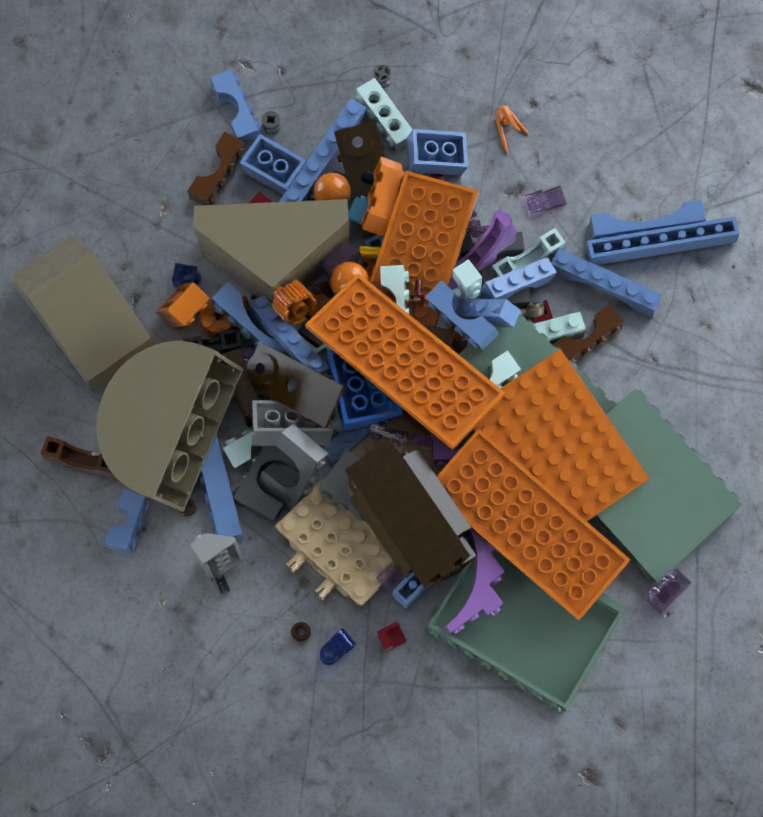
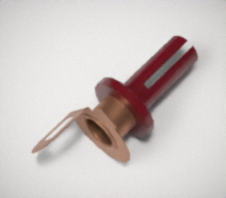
M420 279L415 281V293L411 294L412 300H409L411 301V315H414L415 306L425 304L421 301L424 299V295L421 294L422 280Z

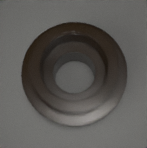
M298 622L293 625L291 635L294 640L304 642L309 639L311 629L308 624ZM303 629L305 631L304 635L302 636L297 634L298 630Z

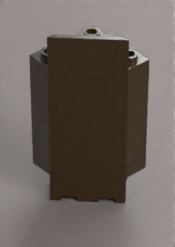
M389 437L345 469L356 486L351 500L403 577L414 572L424 588L428 586L433 588L461 572L477 556L463 537L472 527L418 449L411 453L406 451L401 454Z

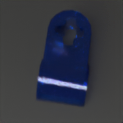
M342 628L320 649V660L325 665H333L343 655L347 654L357 642ZM325 652H332V658L329 656L325 657Z

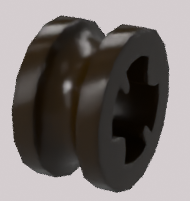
M192 498L188 500L192 508H188L184 512L180 511L182 515L191 516L195 513L196 504Z

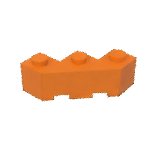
M380 157L374 170L375 181L367 196L368 207L361 220L363 230L384 236L397 199L399 185L404 176L400 163Z

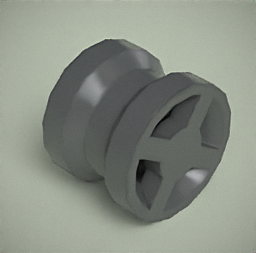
M378 65L373 70V78L377 80L382 88L389 86L391 83V70L386 65Z
M273 111L266 112L263 115L262 124L264 131L269 134L277 133L281 128L279 115Z

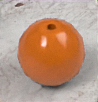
M334 172L326 173L315 182L313 188L315 201L347 199L348 203L351 196V187L344 176Z
M344 262L338 265L332 271L330 277L332 291L337 294L358 273L369 281L367 271L355 262Z

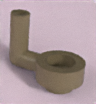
M531 302L525 309L520 310L523 317H539L545 314L544 305L540 304V302Z

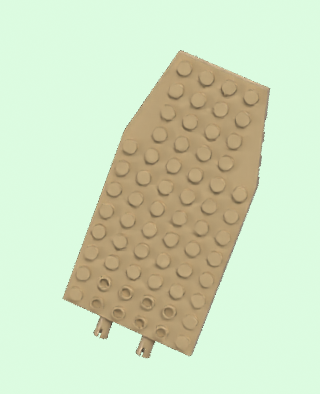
M387 421L351 451L362 458L390 437L401 454L406 451L411 453L418 449L436 476L443 470V468L433 466L432 444L427 446L413 444L412 434L386 429ZM470 431L457 446L462 448L474 433ZM322 480L308 496H305L275 526L290 541V547L297 552L285 565L288 569L291 568V572L295 573L305 561L308 562L326 579L314 590L317 596L320 595V599L323 600L333 588H336L345 598L349 596L362 607L398 568L367 522L358 521L353 516V513L348 510H341L336 502L333 500L328 501L321 496L320 485L323 482ZM351 481L348 488L351 496H353L356 486Z

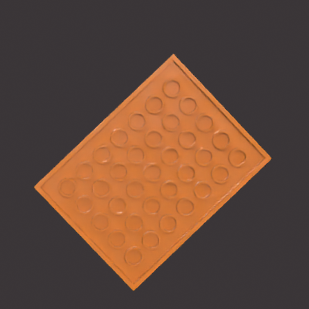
M561 349L500 388L505 392V396L473 428L474 432L478 428L482 430L585 521L590 520L650 479Z

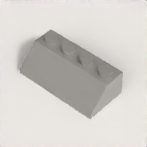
M252 400L253 446H276L281 433L292 424L297 426L318 445H331L332 419L328 427L325 428L314 421L312 423L306 421L305 416L276 400Z
M205 533L203 536L202 534L196 536L190 544L198 563L211 581L244 559L234 537Z

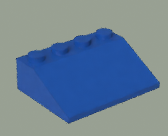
M333 350L327 352L326 362L330 368L329 375L332 376L331 379L345 386L337 404L343 431L363 428L402 415V409L397 403Z

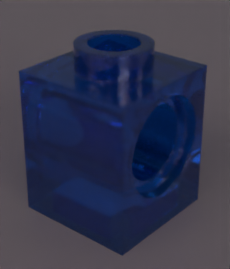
M175 263L172 275L174 287L178 288L180 285L191 282L200 285L201 273H199L197 266ZM185 275H192L190 279H183Z

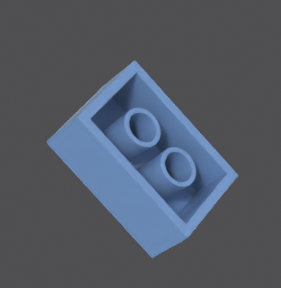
M412 129L407 137L408 171L461 176L468 168L466 133Z
M259 134L239 163L241 172L277 193L284 195L305 165L306 160Z

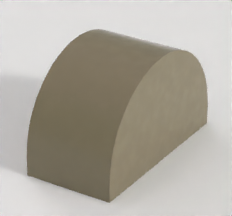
M186 341L163 342L135 354L114 374L103 393L99 405L97 438L101 454L109 470L129 489L184 512L244 369L213 349Z

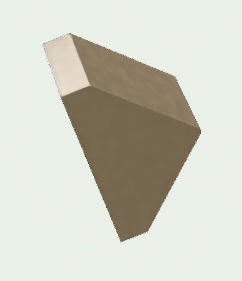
M347 199L194 206V229L202 257L250 294L255 295L257 298L264 295L271 304L273 299H275L274 291L277 287H285L288 283L291 284L292 281L298 280L308 289L310 285L317 281L351 250Z
M71 235L9 277L15 289L93 392L110 381L127 360L138 352L154 345L151 337L95 254Z

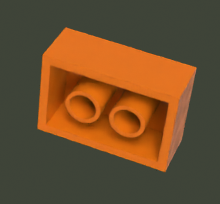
M194 282L183 284L160 306L156 313L171 328L188 326L194 321V315L207 307L208 304L206 302L210 298Z

